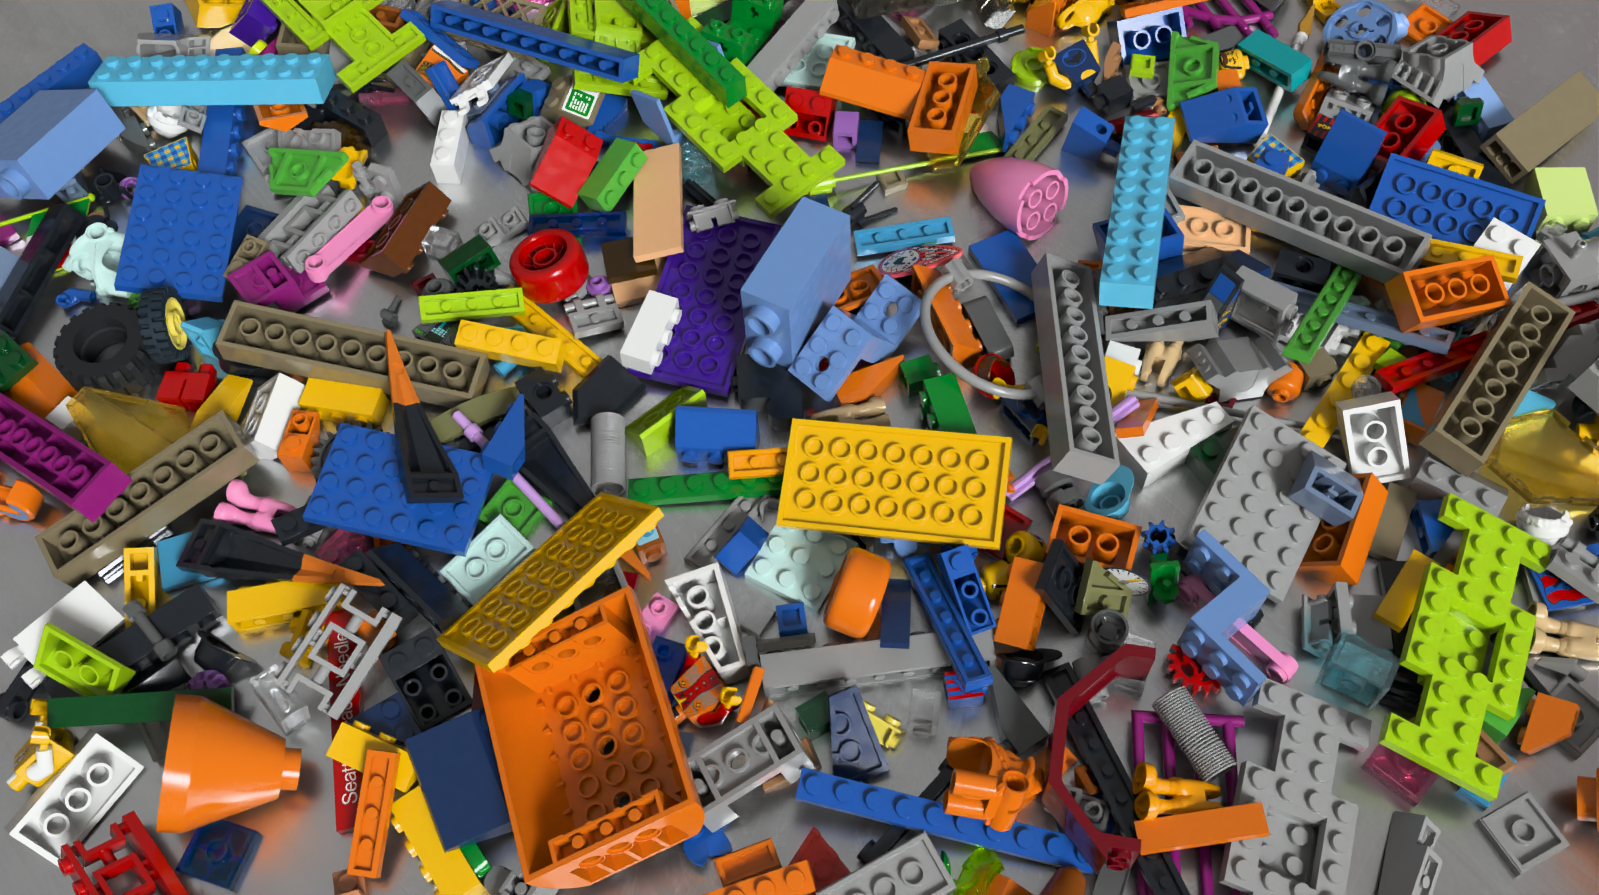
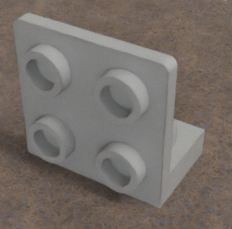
M1332 86L1325 96L1319 113L1335 120L1340 110L1344 109L1369 122L1376 105L1372 104L1370 98L1362 93L1360 95L1347 93L1339 87Z
M1335 582L1327 594L1329 600L1332 601V620H1329V624L1332 625V649L1390 652L1393 649L1391 628L1372 617L1385 596L1352 594L1348 592L1347 582Z

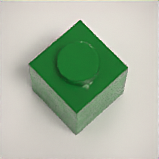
M929 354L899 363V378L908 398L919 395V392L923 391V380L941 376L937 362L933 363Z

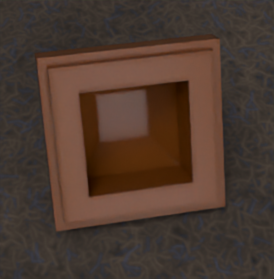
M1087 765L1076 766L1074 768L1075 787L1082 789L1083 793L1089 795L1100 794Z

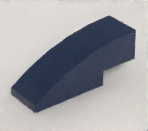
M889 579L882 599L880 648L909 649L911 580Z

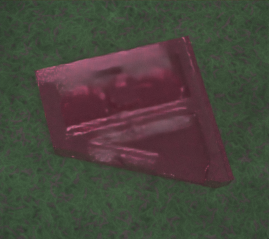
M400 89L394 90V93L373 91L371 93L359 94L360 104L371 108L414 104Z
M338 529L315 551L318 559L339 565L357 549H360L370 560L366 552L374 548L371 536Z

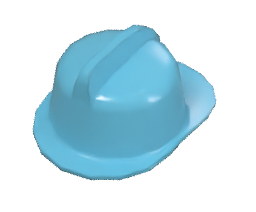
M1120 465L1103 485L1092 482L1084 504L1086 511L1117 520L1123 518L1130 508L1129 497L1134 485L1132 470L1127 466Z

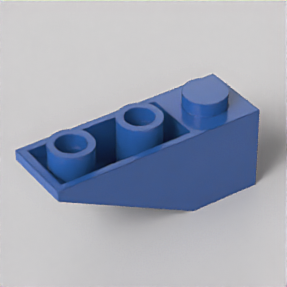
M167 3L149 6L154 34H185L181 11L174 4Z
M1008 84L1000 97L997 113L1002 152L1005 153L1011 144L1014 145L1016 143L1019 130H1024L1028 116L1032 117L1036 109V103H1034L1035 92Z
M521 393L515 402L512 401L509 404L506 417L502 422L499 421L497 423L490 442H485L480 452L483 469L512 481L525 462L524 395Z
M968 544L935 555L946 587L971 635L997 627Z

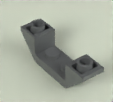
M400 59L381 74L395 88L398 87L438 130L441 112L448 109L433 87L404 59Z

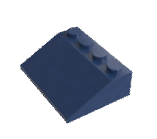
M484 708L463 714L404 741L444 853L513 832Z

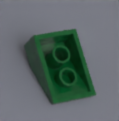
M1239 426L1213 434L1190 448L1184 464L1207 490Z

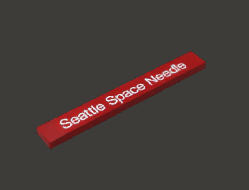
M345 609L333 611L326 620V627L331 621L344 629L353 614ZM333 630L327 645L328 662L342 670L358 644ZM350 669L345 678L332 671L329 673V691L334 693L330 700L331 706L355 670ZM361 686L341 718L336 720L331 717L332 741L342 722L348 723L349 719L362 713ZM333 759L336 831L342 834L354 831L363 773Z

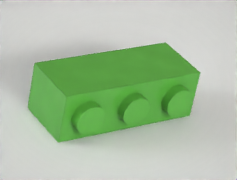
M616 137L578 191V196L590 209L610 214L648 157L636 142Z

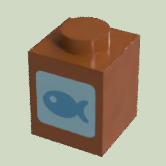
M657 525L653 530L646 532L638 539L635 545L642 563L657 561L663 555L668 554Z

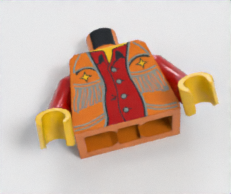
M690 635L685 640V648L688 652L684 664L670 689L678 702L672 707L676 724L678 725L688 718L697 728L723 725L732 711L740 707L742 698L734 696L738 689L727 687L714 666L704 655L701 657L700 653L708 649L707 643L699 641V635Z

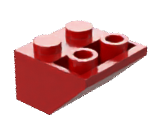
M793 85L787 86L785 103L798 115V121L783 132L790 136L826 142L834 119L837 99L820 95V90Z

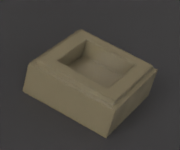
M900 170L876 175V179L880 182V187L885 196L907 188L908 183Z

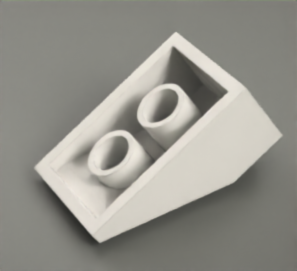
M1392 391L1335 402L1340 435L1350 474L1372 472L1380 483L1411 478L1400 399Z

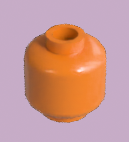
M1289 362L1294 370L1271 382L1266 388V392L1275 401L1287 402L1294 400L1300 395L1304 375L1296 364Z

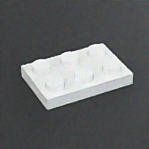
M1494 217L1473 247L1523 256L1520 274L1541 244ZM1504 282L1507 291L1513 283Z

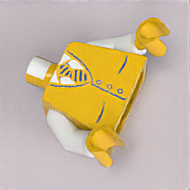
M34 698L31 700L30 715H39V719L35 721L32 736L16 753L14 757V773L6 780L7 784L18 792H21L29 782L36 787H42L74 756L73 733L65 727H47V700Z

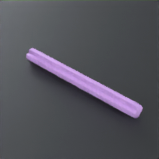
M1128 395L1112 407L1114 425L1140 406L1134 395ZM1051 454L1011 483L1015 487V492L1006 493V497L1010 501H1014L1034 486L1036 480L1043 473L1052 469Z

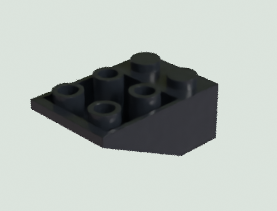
M432 627L378 657L421 732L426 731L472 703L469 692L445 649L437 641L436 638L438 637Z

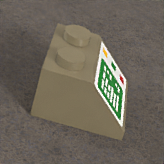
M573 75L558 77L552 83L540 114L552 124L563 116L580 127L591 126L595 121L606 93L573 89Z

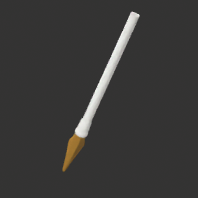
M1315 4L1310 7L1298 23V30L1294 35L1292 48L1298 52L1302 50L1305 42L1308 40V36L1311 34ZM1276 85L1265 112L1269 125L1260 138L1266 137L1285 91L1284 88Z

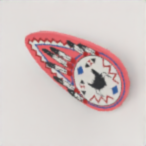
M950 245L904 248L882 259L878 264L877 270L882 277L885 274L890 275L892 278L912 275V266L915 264L933 269L947 264L954 258L961 257L963 250L962 248Z

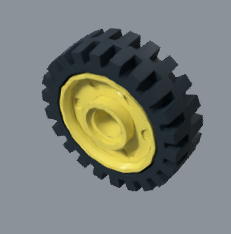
M172 286L144 290L143 294L140 295L141 300L138 302L140 307L138 309V315L140 316L138 323L142 327L140 334L144 336L142 341L144 346L147 345L146 350L148 354H151L152 360L159 364L186 360L189 356L188 353L191 351L189 345H192V342L180 327L182 322L189 321L187 319L188 311L185 310L186 305L184 301H181L182 297L178 295V291Z

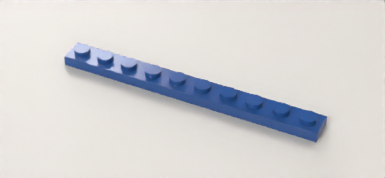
M802 767L795 800L919 832L925 831L927 834L1060 868L1072 866L1084 874L1097 875L1067 834L1019 822H1014L1010 830L999 832L989 825H985L983 820L944 814L943 803Z

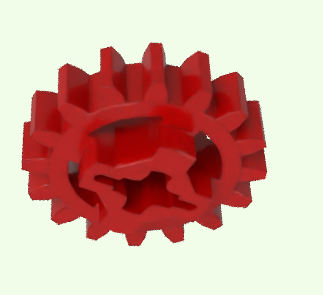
M1178 641L1177 645L1172 644L1169 649L1171 654H1168L1165 662L1170 664L1166 669V673L1174 674L1171 683L1179 682L1182 684L1181 686L1190 689L1192 697L1196 695L1197 691H1201L1203 697H1207L1210 690L1215 694L1218 693L1221 685L1214 679L1202 682L1203 679L1209 678L1203 671L1202 666L1199 664L1201 670L1198 673L1196 660L1188 657L1182 651Z

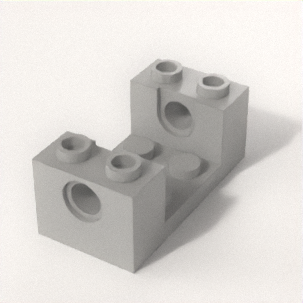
M776 703L687 758L705 815L704 825L712 833L739 817L732 802L781 772L787 781L792 784L800 778L802 767L811 770L816 769L791 722ZM739 755H745V764L738 769L732 768L734 758Z

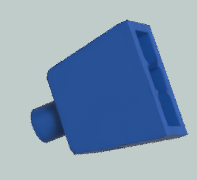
M1082 106L1070 127L1061 151L1096 163L1103 152L1116 158L1121 144L1110 139L1114 131V126Z

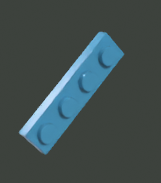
M949 216L853 231V239L857 256L917 247L925 243L943 244L955 242V233Z

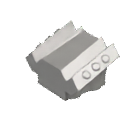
M138 33L136 52L140 57H152L155 55H161L162 57H173L176 55L197 56L201 54L209 56L210 36L207 34Z
M1430 35L1403 51V61L1396 64L1392 78L1401 84L1404 89H1409L1412 94L1418 95L1421 100L1429 102L1439 109L1443 99L1450 102L1451 98L1465 89L1469 90L1473 81L1479 84L1485 71L1474 62L1473 42H1468L1465 39H1451L1442 35Z
M542 115L529 117L521 123L510 124L507 128H504L503 140L489 149L494 163L500 161L504 171L507 170L517 177L522 186L529 184L548 130L553 124ZM530 186L532 193L539 192Z
M1595 323L1578 324L1564 331L1529 390L1554 400L1556 407L1560 406L1571 392L1567 387L1599 356V346L1594 343L1599 337Z
M1262 335L1254 341L1249 337L1218 340L1206 347L1198 343L1186 350L1204 380L1211 384L1217 402L1230 401L1231 398L1241 400L1262 397L1271 382L1294 370L1287 361V358L1282 356V351L1278 349L1276 343L1266 335Z

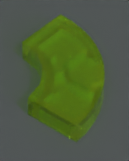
M980 847L966 859L962 865L963 870L955 882L957 889L954 890V895H987L989 885L994 877L1005 870L994 850Z

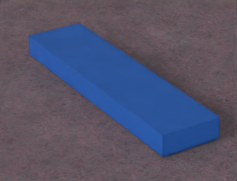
M402 9L399 16L407 23L411 21L429 41L463 68L477 69L480 63L479 60L442 30L430 27V20L418 11Z

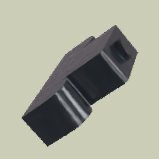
M739 354L737 356V376H733V391H738L740 409L767 411L768 423L772 430L776 432H790L792 418L803 419L801 381L790 373L788 368L776 364L775 367L769 368L758 364L749 354Z

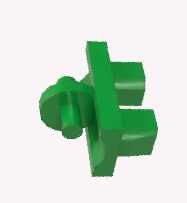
M1167 553L1150 556L1147 580L1151 585V591L1145 595L1147 604H1152L1158 600L1166 605L1176 601L1179 596V588L1177 586L1180 564L1178 560L1170 561Z

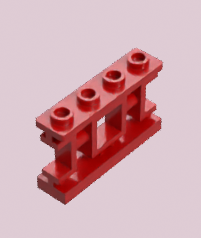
M134 811L123 815L122 823L117 825L115 822L110 825V836L112 839L86 851L80 840L73 842L72 847L68 843L61 846V858L57 862L64 876L70 875L74 881L72 888L75 895H114L106 881L130 869L133 870L142 885L122 895L155 894V886H157L162 895H189ZM127 840L134 852L117 860L114 853L126 848ZM101 860L104 867L92 872L91 882L83 868Z

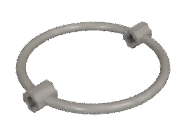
M959 258L952 259L943 266L941 271L944 275L929 285L921 300L920 322L931 349L948 369L970 385L1003 398L1033 400L1040 411L1045 410L1042 374L1028 381L1024 389L1000 386L984 380L964 368L940 343L931 323L930 308L936 293L949 283L959 293L970 287L974 279L991 281L1007 286L1034 302L1033 289L1026 284L994 271L966 269Z

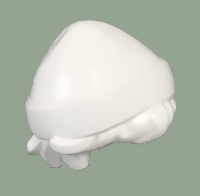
M183 106L148 107L147 121L159 135L166 138H174L188 130L177 125Z
M1526 503L1516 513L1517 528L1551 546L1558 544L1569 533L1570 526L1573 524V520L1570 518L1567 510L1564 509V512H1561L1550 505L1530 508V504Z

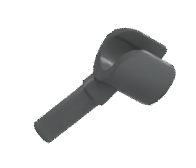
M399 295L395 296L388 309L384 308L380 311V316L383 318L382 323L389 327L395 326L398 321V315L394 312L401 300Z

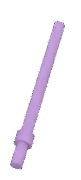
M460 410L452 415V418L464 430V435L471 442L475 441L481 449L485 442H490L483 435V430L476 423H472ZM518 472L512 482L557 530L560 529L566 522Z

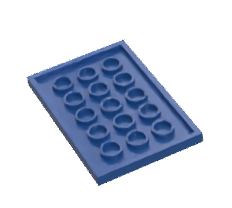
M1391 153L1369 210L1432 235V239L1474 246L1494 217L1531 238L1546 200ZM1420 265L1418 269L1426 268L1429 266Z
M141 164L115 278V291L143 294V291L146 289L172 286L182 298L223 303L227 281L223 274L230 264L244 185L243 177Z
M341 423L302 517L305 522L466 557L495 473L483 469L480 453L442 445L459 474L464 498L460 503L407 504L403 484L399 480L395 434Z

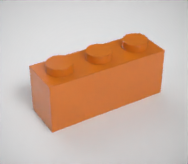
M1014 556L1013 562L1009 564L1007 569V579H1009L1007 588L1000 597V607L1002 609L1000 617L995 620L997 627L993 628L994 641L1035 651L1046 602L1035 590V586L1044 563Z

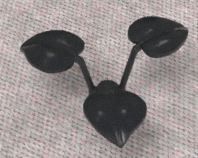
M98 167L93 179L91 193L95 195V202L103 204L105 215L104 217L92 215L85 218L76 234V240L85 233L89 225L96 222L104 223L107 227L113 228L115 232L118 231V224L113 220H109L108 203L118 201L122 196L121 194H124L133 201V196L123 186H119L120 182L127 178L126 175Z

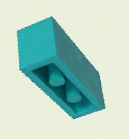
M1258 29L1237 44V49L1242 52V55L1248 56L1250 70L1289 92L1294 91L1311 76V58Z

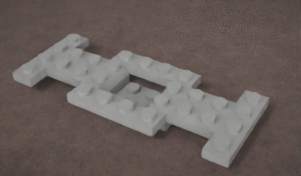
M1266 678L1253 698L1252 707L1279 718L1270 770L1249 761L1241 763L1233 806L1262 802L1270 834L1267 837L1227 842L1225 844L1218 882L1239 890L1240 895H1346L1359 805L1332 795V785L1339 742L1360 751L1367 749L1372 720ZM1320 826L1311 883L1307 885L1304 882L1313 828Z

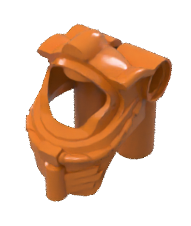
M949 736L946 760L954 770L951 776L950 789L947 788L944 794L943 813L983 820L985 825H989L999 832L1010 830L1023 801L1043 790V770L1041 768L1035 769L1034 757H1028L1027 760L1021 759L1010 750L1004 749L990 736L984 739L975 736Z

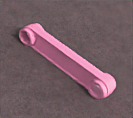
M381 195L375 197L367 208L317 253L306 259L305 270L312 282L321 283L327 280L330 273L388 222L394 213V206L389 197Z
M1193 573L1189 576L1187 575L1177 586L1179 588L1178 597L1188 605L1193 604L1199 610L1216 597L1208 590L1207 584ZM1247 623L1230 637L1264 667L1265 673L1271 680L1283 684L1296 674V670L1299 668L1296 660L1286 652H1279Z

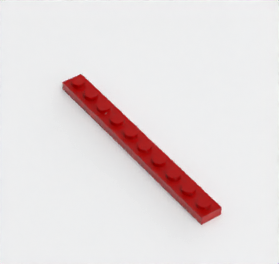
M1595 301L1567 306L1576 313L1566 330L1578 324H1586L1599 319V304ZM1491 329L1453 342L1447 355L1428 351L1375 371L1373 379L1387 392L1392 391L1395 394L1466 368Z

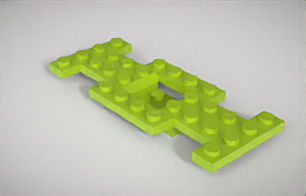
M260 0L311 52L330 39L353 61L336 74L338 79L352 93L359 90L427 41L425 35L411 21L391 34L369 12L385 0H297L311 14L312 18L294 0Z
M567 0L569 32L571 35L634 53H639L641 48H646L658 40L620 0H594V17L592 0ZM576 69L572 71L573 89L624 96H632L630 92L636 90L666 101L668 96L667 86L654 75L648 76L634 86L630 81L620 83Z
M693 16L687 19L701 34V30L704 27ZM659 39L638 53L640 54L638 78L629 81L635 86L651 74H654L678 97L663 108L667 118L723 173L738 163L743 167L748 165L770 187L754 198L755 205L770 219L774 218L845 165V158L830 144L810 157L783 131L798 121V115L737 57L730 63L745 77L747 96L743 99L763 118L758 119L740 101L727 108Z
M1449 493L1443 497L1437 520L1463 533L1454 570L1451 572L1434 562H1430L1425 566L1399 661L1400 665L1419 674L1417 683L1424 686L1415 722L1413 724L1392 712L1385 715L1378 743L1490 802L1498 797L1503 771L1475 757L1485 712L1487 710L1506 721L1515 718L1537 619L1536 616L1511 604L1519 564L1521 563L1538 573L1547 570L1546 566L1549 563L1552 546L1464 499ZM1497 632L1486 677L1482 674L1490 635Z

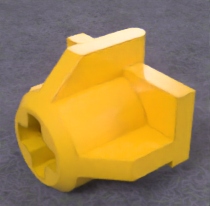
M1196 366L1171 381L1172 386L1180 398L1200 402L1213 392L1211 384L1204 380Z

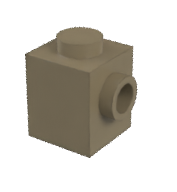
M1324 347L1318 349L1310 364L1297 360L1293 362L1304 375L1302 392L1315 387L1323 388L1329 385L1338 368L1335 359L1328 354Z

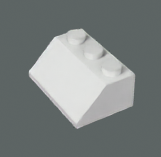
M280 372L257 388L242 427L244 435L259 459L274 460L277 458V452L293 409L301 410L298 402L306 385Z

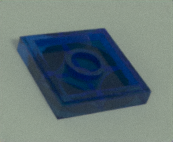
M224 819L199 827L192 836L175 871L233 891L261 833Z

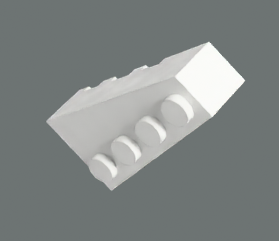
M1216 401L1152 421L1144 436L1117 438L1116 436L1119 461L1122 465L1132 470L1134 480L1144 489L1183 465L1191 447L1213 434L1231 429L1234 420Z
M718 562L664 580L696 635L700 636L699 640L707 643L708 649L706 652L725 684L727 685L750 677L742 633L725 574Z

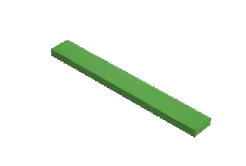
M1339 264L1336 266L1288 341L1282 356L1310 364L1362 279V274Z

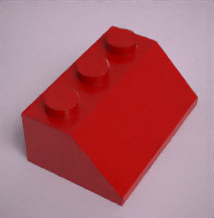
M1467 11L1437 35L1473 42L1474 62L1480 66L1512 42L1510 16Z
M1399 95L1374 125L1386 131L1387 134L1372 165V169L1377 172L1384 167L1391 153L1420 161L1446 129L1442 110Z

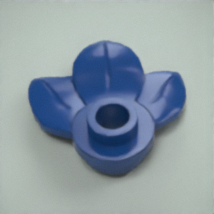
M703 824L702 829L697 835L684 841L683 852L685 856L695 865L704 866L708 855L720 857L731 853L732 845L727 836L722 832L727 825L712 833Z

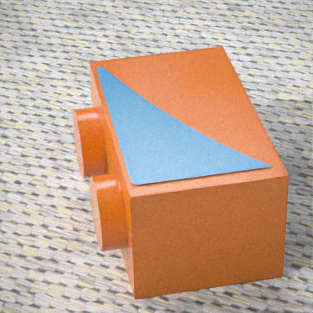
M1423 383L1400 392L1398 398L1401 402L1407 442L1419 446V441L1436 415L1445 395L1444 392Z

